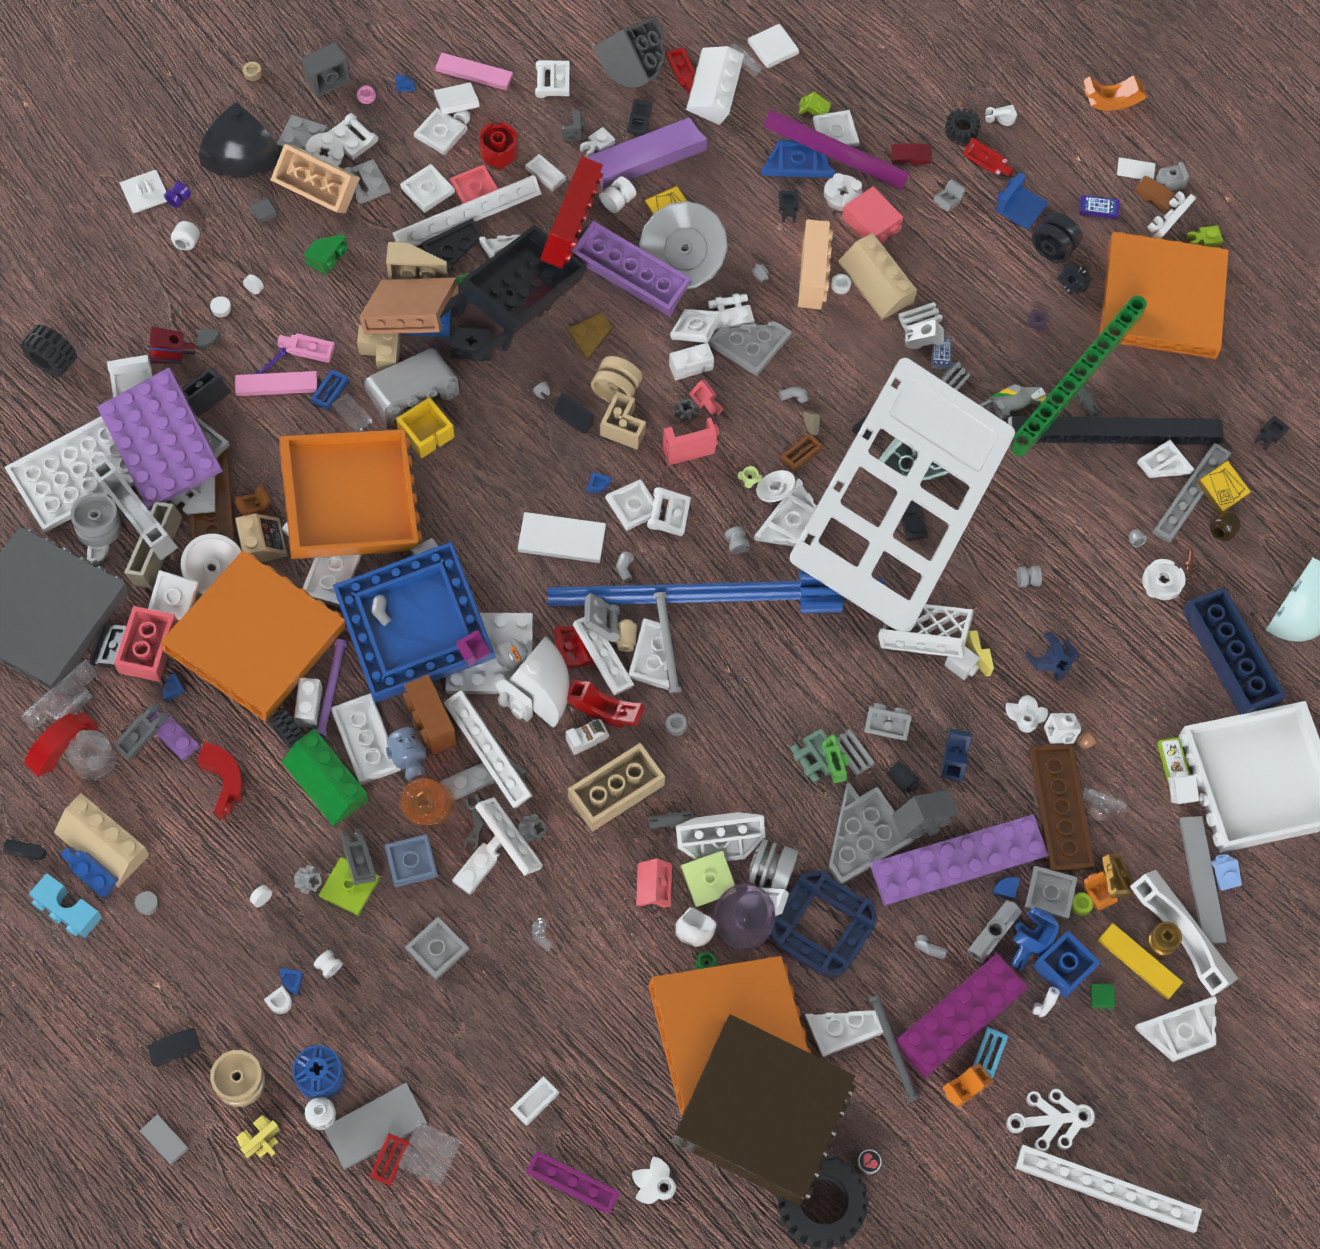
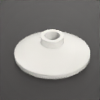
M784 470L766 475L757 485L756 492L758 497L765 502H776L784 499L793 491L796 485L795 477L792 473Z

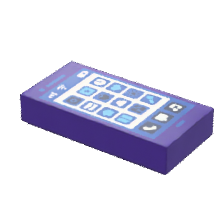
M1081 195L1079 215L1118 219L1120 200Z

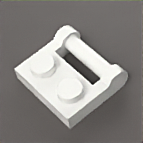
M537 61L536 97L569 96V61ZM546 70H551L550 87H545Z
M353 113L348 114L345 120L328 131V133H331L332 136L340 141L343 146V152L352 160L378 141V136L369 132ZM353 126L366 140L362 141L349 127Z
M655 488L651 519L648 520L647 527L682 536L685 531L691 497L663 488ZM667 499L664 521H661L659 516L662 500Z
M499 680L496 685L499 692L498 704L501 707H509L515 717L518 719L523 718L528 722L533 717L532 700L507 680Z

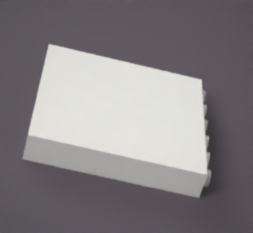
M1306 701L1188 725L1180 732L1179 738L1186 752V763L1191 767L1193 775H1196L1197 786L1200 792L1199 800L1201 805L1205 807L1207 813L1206 820L1208 825L1212 827L1214 833L1213 841L1215 846L1219 847L1220 853L1320 832V738Z

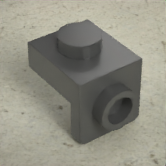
M579 109L572 110V126L562 127L563 141L581 140V129H584V117H580Z

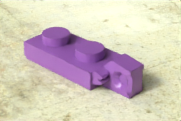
M157 712L149 719L153 722L160 714ZM171 716L168 717L162 726L158 727L159 730L155 733L182 761H185L200 748L199 744Z

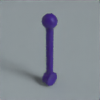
M280 349L279 354L275 358H273L261 371H256L254 374H263L281 356H285L287 354L286 350Z

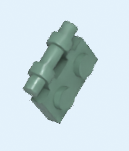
M822 729L803 739L805 748L800 749L798 744L790 747L794 754V759L796 762H800L804 768V774L807 778L810 777L813 783L821 779L817 774L819 770H822L825 776L830 774L822 743L827 739V736ZM809 754H811L814 760L816 761V763L813 765H811L808 759L806 758V756H808Z

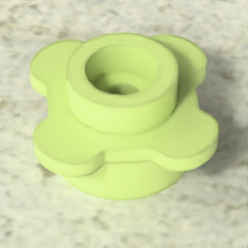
M748 466L743 472L740 471L738 473V478L745 483L744 486L746 488H752L753 484L762 481V476L759 475L758 470L754 466Z

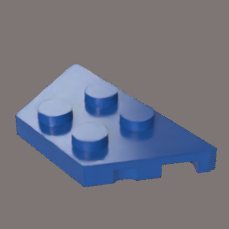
M779 140L775 150L768 157L766 165L761 169V176L833 178L835 174L834 168L831 169L828 164L826 155L791 140Z

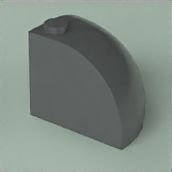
M657 16L627 27L593 47L606 73L618 84L630 88L640 87L653 80L659 74L660 66L664 63L665 50L662 47L664 35Z

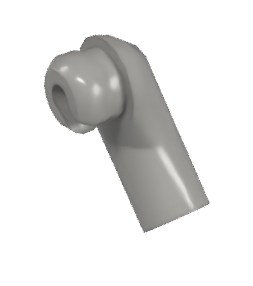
M918 935L914 943L917 949L939 959L945 958L946 948L927 943L928 937L926 935Z

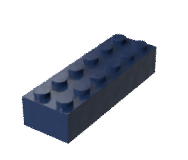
M1224 587L1188 601L1182 612L1239 715L1279 705L1286 694L1226 588Z

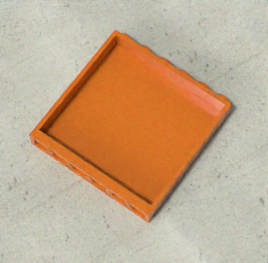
M1112 232L1108 244L1099 335L1133 296H1141L1147 302L1146 309L1142 318L1120 344L1216 359L1222 345L1229 250L1219 247L1202 246L1200 244L1183 243L1181 241H1169L1162 238H1150L1143 235Z
M404 429L280 436L279 448L291 559L406 552L422 542L421 531H417L416 525L419 524V513L415 512L414 505H417L416 493H412L414 475L410 474L409 468H412L411 455L407 454L410 442L409 437H405Z
M242 550L161 640V645L165 653L266 722L297 686L299 678H303L343 632L345 629V619L340 613L333 612L327 608L321 600L312 598L305 589H299L293 585L287 577L278 575L271 566H265L259 562L255 555L248 554Z
M782 956L651 978L648 987L681 1115H683L729 1014L812 1054L811 1049L807 1048L806 1031L800 1024V1010L798 1005H795L793 999L794 989L792 984H789L787 978L788 967L786 963H783Z

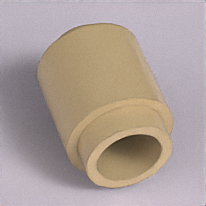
M623 619L618 623L620 638L615 642L618 651L631 652L636 646L637 625L632 620Z

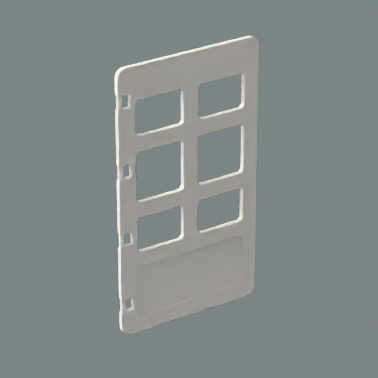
M900 359L836 471L829 487L822 496L800 539L790 554L791 563L895 630L910 632L1015 436L1013 427L910 359ZM895 378L900 381L897 389L891 386ZM866 429L872 432L868 440L862 437ZM880 429L885 430L917 451L918 456L906 477L869 454L868 450ZM932 462L968 484L969 490L958 510L953 509L921 488L920 483ZM859 467H862L897 491V495L879 527L869 523L840 502ZM837 481L843 484L840 492L833 489ZM910 501L916 502L949 525L931 561L893 538V533ZM830 518L836 519L869 541V546L857 567L819 543V538ZM808 533L814 536L810 545L804 542ZM883 551L921 574L922 578L910 600L903 598L872 577V571Z

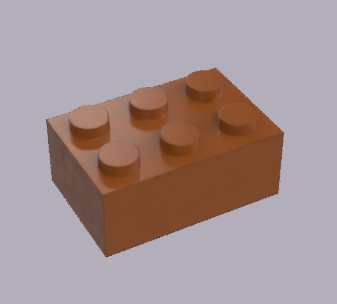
M429 675L405 684L406 692L403 693L404 703L409 714L412 713L413 723L416 730L420 731L424 746H427V750L430 749L432 754L435 755L456 746L455 730Z

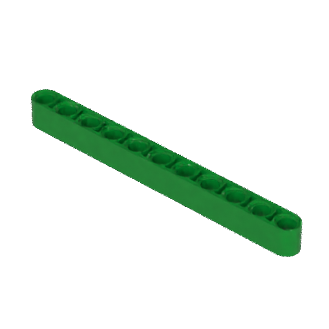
M1133 296L1018 430L1011 444V451L1014 455L1025 456L1139 322L1147 306V302L1143 297Z

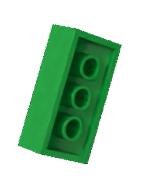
M315 729L297 740L281 761L333 827L369 801L366 791Z

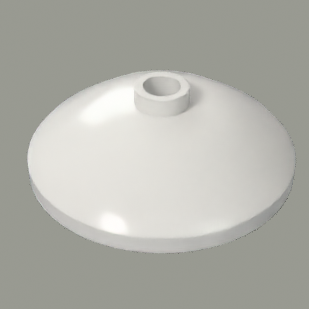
M205 534L199 536L187 545L182 554V575L184 578L201 582L198 593L203 595L241 553V549L234 541L223 535ZM214 565L215 571H210L208 566Z

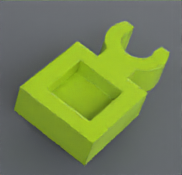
M1218 225L1199 228L1198 233L1191 231L1186 236V239L1195 240L1191 241L1190 244L1214 247L1220 246L1223 243Z

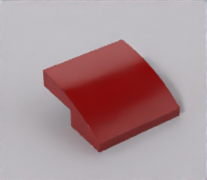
M574 626L555 627L556 647L561 653L567 668L595 664Z

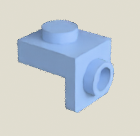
M1227 854L1218 855L1216 859L1211 860L1212 867L1215 869L1219 890L1242 886L1238 860Z

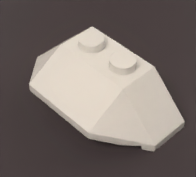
M736 812L693 818L676 826L678 848L694 860L723 851L726 861L745 859L765 838L764 816Z

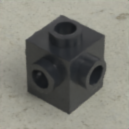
M1069 263L1057 277L1064 284L1063 288L1070 294L1084 293L1090 287L1089 283L1093 279L1089 275V270L1082 265L1079 266L1077 263Z

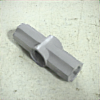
M1006 900L967 950L971 958L980 963L986 960L1022 913L1019 906ZM996 928L1000 935H993L989 929Z

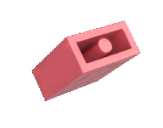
M871 187L850 201L843 208L842 218L862 238L873 233L882 244L887 237L897 234L902 228L903 216L874 187Z

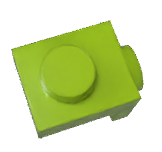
M813 91L801 99L798 113L802 115L808 111L814 116L828 114L831 103Z

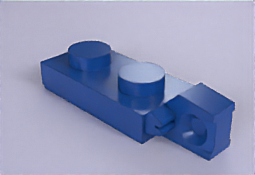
M73 847L65 848L61 856L70 863L68 867L72 869L73 873L102 898H106L118 882L116 876L88 852L84 853L81 850L77 852Z

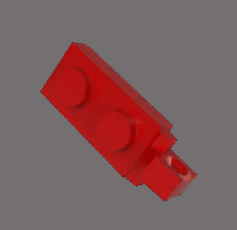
M684 47L667 51L665 56L678 84L681 87L685 86L688 95H690L696 72Z
M975 138L970 140L962 154L993 174L1001 175V173H1004L1007 176H1012L1015 171L1013 167L1007 164L1009 160L1005 156Z

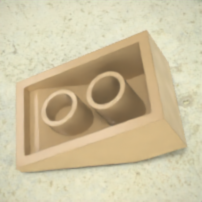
M400 241L388 242L386 264L389 280L448 278L446 261L409 243Z

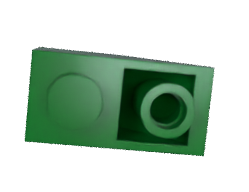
M342 234L314 240L304 253L306 265L326 275L329 270L335 267L340 256L346 253L348 249L346 236Z

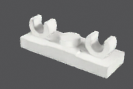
M1179 191L1175 195L1179 201L1173 198L1169 202L1172 207L1176 208L1175 211L1173 209L1169 210L1164 216L1165 222H1163L1161 217L1157 216L1153 220L1157 226L1154 223L1148 226L1151 232H1156L1152 238H1162L1193 203L1196 197L1190 194L1185 199L1184 194Z

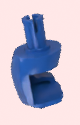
M1038 907L1031 908L1026 914L1036 924L1033 930L1027 928L1020 921H1016L1013 924L1017 933L1012 940L1018 943L1019 949L1010 965L1021 971L1024 970L1023 968L1031 954L1037 953L1042 956L1052 946L1060 927L1052 913Z

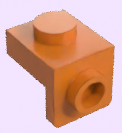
M1103 871L1091 874L1084 880L1085 892L1091 897L1098 911L1118 902L1117 898H1111L1109 895L1106 875Z

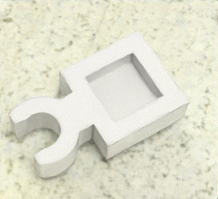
M602 127L588 137V142H583L580 145V151L588 149L589 151L586 152L587 157L594 154L596 150L600 152L614 145L615 138Z

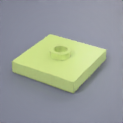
M723 851L681 865L695 908L737 893Z

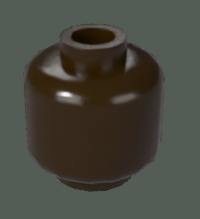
M1222 511L1211 521L1209 527L1215 539L1229 541L1240 530L1241 523L1234 513Z

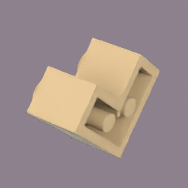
M359 325L357 338L359 355H375L377 372L399 363L400 333L364 334L362 325Z
M616 391L600 424V436L638 450L645 435L646 422L632 417L635 410V398Z

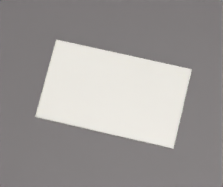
M1119 157L1118 176L1142 179L1146 175L1154 179L1155 163Z

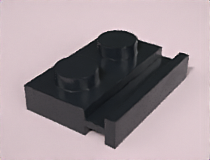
M101 624L88 661L92 666L100 665L102 667L116 668L114 662L126 626H106Z

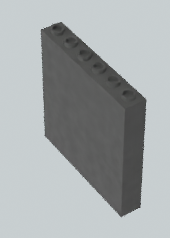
M19 527L0 552V663L56 693L97 637L101 624L108 622L129 593L126 581L117 575L115 577L109 575L108 571L100 566L94 567L84 557L78 558L65 547L62 549L57 547L52 540L48 538L42 539L32 529L26 530Z

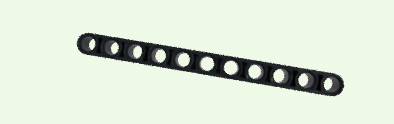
M1011 416L1006 418L1005 422L1013 427L1016 434L1030 416ZM1058 417L1036 443L1164 444L1171 440L1174 445H1213V443L1221 444L1224 442L1223 423L1220 419Z

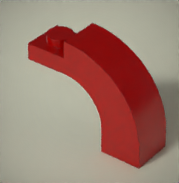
M572 680L569 687L567 701L585 715L595 720L601 719L603 723L624 728L625 725L638 726L645 709L641 703L611 698L600 692L589 681Z
M85 712L76 716L72 713L63 716L48 727L35 741L24 760V764L38 777L53 771L62 753L75 741L95 733L98 725Z
M204 742L197 763L200 769L215 773L223 779V788L214 808V813L217 818L225 820L227 814H231L233 810V801L242 802L244 794L243 777L236 761L226 750L217 745Z

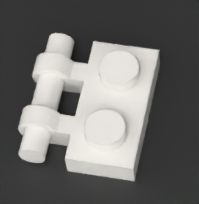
M739 293L732 294L731 297H716L715 300L708 301L709 309L717 308L716 312H721L722 315L715 329L716 332L720 327L738 328L740 325L754 324L755 321L750 305H741V302L748 301L747 294L739 295ZM734 304L735 308L724 309V306Z

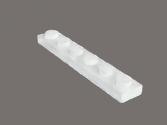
M460 690L444 702L445 706L512 807L516 809L533 796L465 693Z

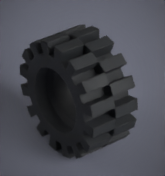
M960 108L956 109V113L952 111L951 115L949 114L945 126L946 137L948 139L951 138L950 141L952 143L957 141V145L960 142L963 145H966L967 142L969 144L972 138L976 139L978 137L981 126L980 118H977L976 113L972 115V110L970 109L969 112H966V108H963L962 111H960ZM965 124L970 129L961 130L957 128L956 125Z
M281 708L268 718L278 737L289 749L293 747L297 740L304 736L301 729L284 708Z

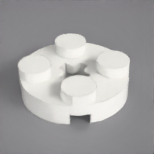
M328 132L312 136L305 147V151L338 167L344 156L342 144ZM321 149L328 150V157L319 154Z
M841 173L834 174L833 178L827 181L824 188V198H826L827 204L838 211H843L846 204L863 193L862 183L859 180L848 175H842ZM844 190L848 194L840 195V191Z
M1158 559L1153 561L1146 568L1142 576L1143 586L1146 589L1147 595L1160 600H1170L1178 597L1185 585L1183 570L1175 566V563L1171 560ZM1161 576H1164L1169 581L1162 583L1159 579Z

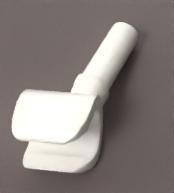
M989 107L985 111V115H987L985 121L991 123L995 120V116L1011 114V109L995 111L994 108Z

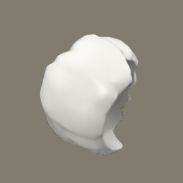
M688 908L685 914L677 920L675 933L678 939L693 947L704 946L713 937L717 923L697 909Z

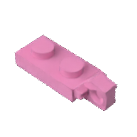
M296 333V335H291V337L280 335L278 348L285 349L286 352L293 355L330 363L335 343Z

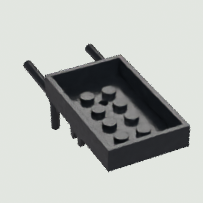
M535 225L462 280L459 294L447 302L440 315L441 318L456 305H458L457 313L462 315L468 301H470L504 329L503 332L473 355L475 361L481 360L502 342V350L508 351L514 334L537 315L542 317L545 310L548 312L553 303L580 282L584 276L587 267L573 255L569 262L565 261L563 268L540 260L549 236Z

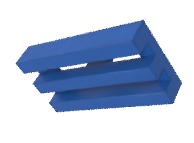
M331 369L310 399L311 403L317 404L320 408L323 407L328 412L349 383V378ZM334 376H335L336 379L334 380V382L332 383V385L329 386V388L327 389V392H326L325 395L322 397V399L319 400L320 396L322 395V393L325 391V389L327 388V386L329 385V383L332 381V379H333Z

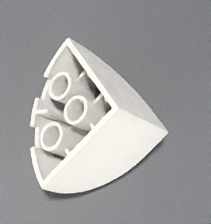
M545 636L508 682L530 698L533 711L554 728L566 709L570 682L567 666L561 653L552 641Z

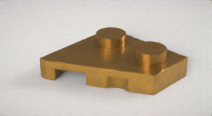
M603 312L568 328L570 337L586 361L591 359V355L596 348H599L603 340L612 332V326Z
M1120 854L1104 856L1102 861L1110 897L1122 898L1136 895L1130 888L1133 881Z

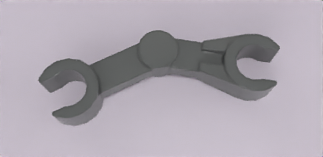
M475 796V800L478 804L480 800L477 796ZM467 798L465 801L466 808L472 813L474 827L464 841V849L466 850L467 845L472 842L475 844L473 848L474 853L479 847V835L484 827V822L475 806L469 805Z

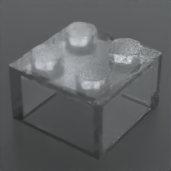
M418 1121L409 1140L410 1144L414 1147L412 1149V1147L407 1145L398 1167L442 1187L460 1148L461 1140Z

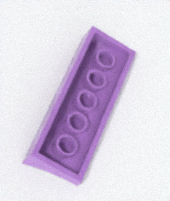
M689 117L589 155L587 158L603 164L601 173H604L600 185L604 190L611 186L619 177L630 180L706 151L707 138L697 129Z
M595 221L591 223L572 250V255L588 269L671 317L679 300L691 283L690 277Z

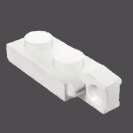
M494 836L488 845L483 843L481 847L479 846L453 878L452 882L471 895L496 864L499 857L497 851L502 846L500 840Z

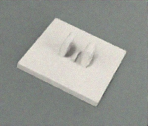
M157 170L119 182L133 214L167 202L163 195L166 190Z

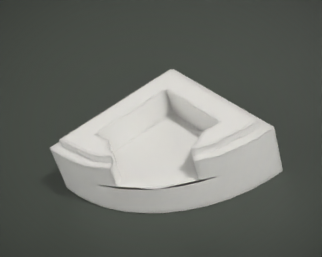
M109 544L101 547L88 546L87 560L91 565H97L107 557L110 551Z

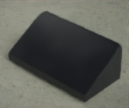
M562 392L555 406L554 413L582 434H585L594 425V414Z

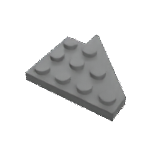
M850 783L846 784L828 867L837 882L842 885L871 868L870 863L888 858L914 841L911 837L901 839L891 816L895 811L878 787L859 797Z

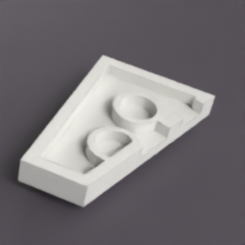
M875 1010L804 1015L822 1058L884 1034Z

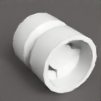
M619 177L600 194V199L610 212L617 213L625 206V203H628L636 196V190L629 180Z

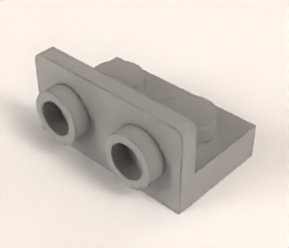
M879 703L869 706L864 732L907 741L912 717L911 714H907V709L895 707V711L886 709L887 705Z

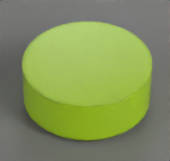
M1080 892L1074 895L1071 910L1076 915L1085 916L1090 913L1094 903L1088 894Z

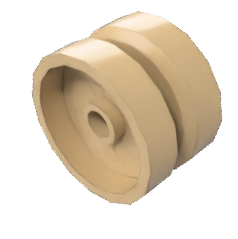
M608 356L602 360L598 372L594 375L591 381V388L600 398L611 403L616 391L634 397L635 390L642 381V374L629 361L620 357Z
M232 1050L222 1054L215 1061L211 1069L210 1081L213 1090L225 1104L232 1107H245L254 1103L261 1096L265 1088L266 1077L259 1061L246 1051Z

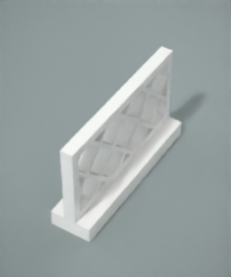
M925 604L922 611L926 614L918 618L913 626H918L921 629L920 632L911 633L888 630L890 626L884 623L883 629L879 631L880 646L884 649L963 658L965 654L964 647L974 613L972 609ZM938 613L946 615L945 618L939 621L934 618ZM959 615L967 616L966 620L959 624L954 619ZM930 618L934 624L924 628L921 623ZM951 621L954 627L945 631L942 625ZM936 628L942 632L938 636L929 634V632ZM958 630L962 634L961 638L949 636Z

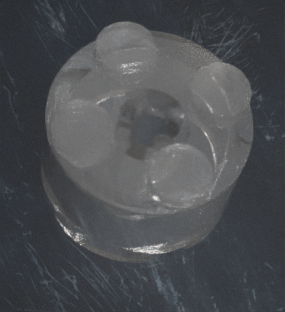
M81 730L68 745L67 759L81 778L97 780L104 775H108L113 770L116 763L115 751L109 739L101 732Z

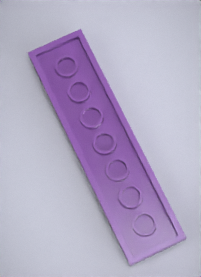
M1033 814L870 863L883 905L886 906L1047 857L1048 853Z

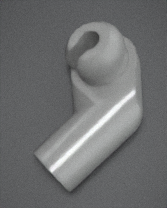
M790 387L778 392L781 401L792 397H798L800 403L809 400L808 391L803 388Z
M631 552L620 554L616 564V569L624 583L629 582L633 578L628 570L629 564L634 561V555Z
M377 595L373 599L372 613L383 626H386L392 620L385 612L387 599L382 595Z

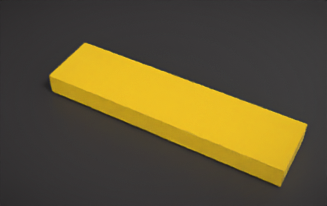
M1112 923L1098 939V942L1167 1000L1183 983L1115 924Z

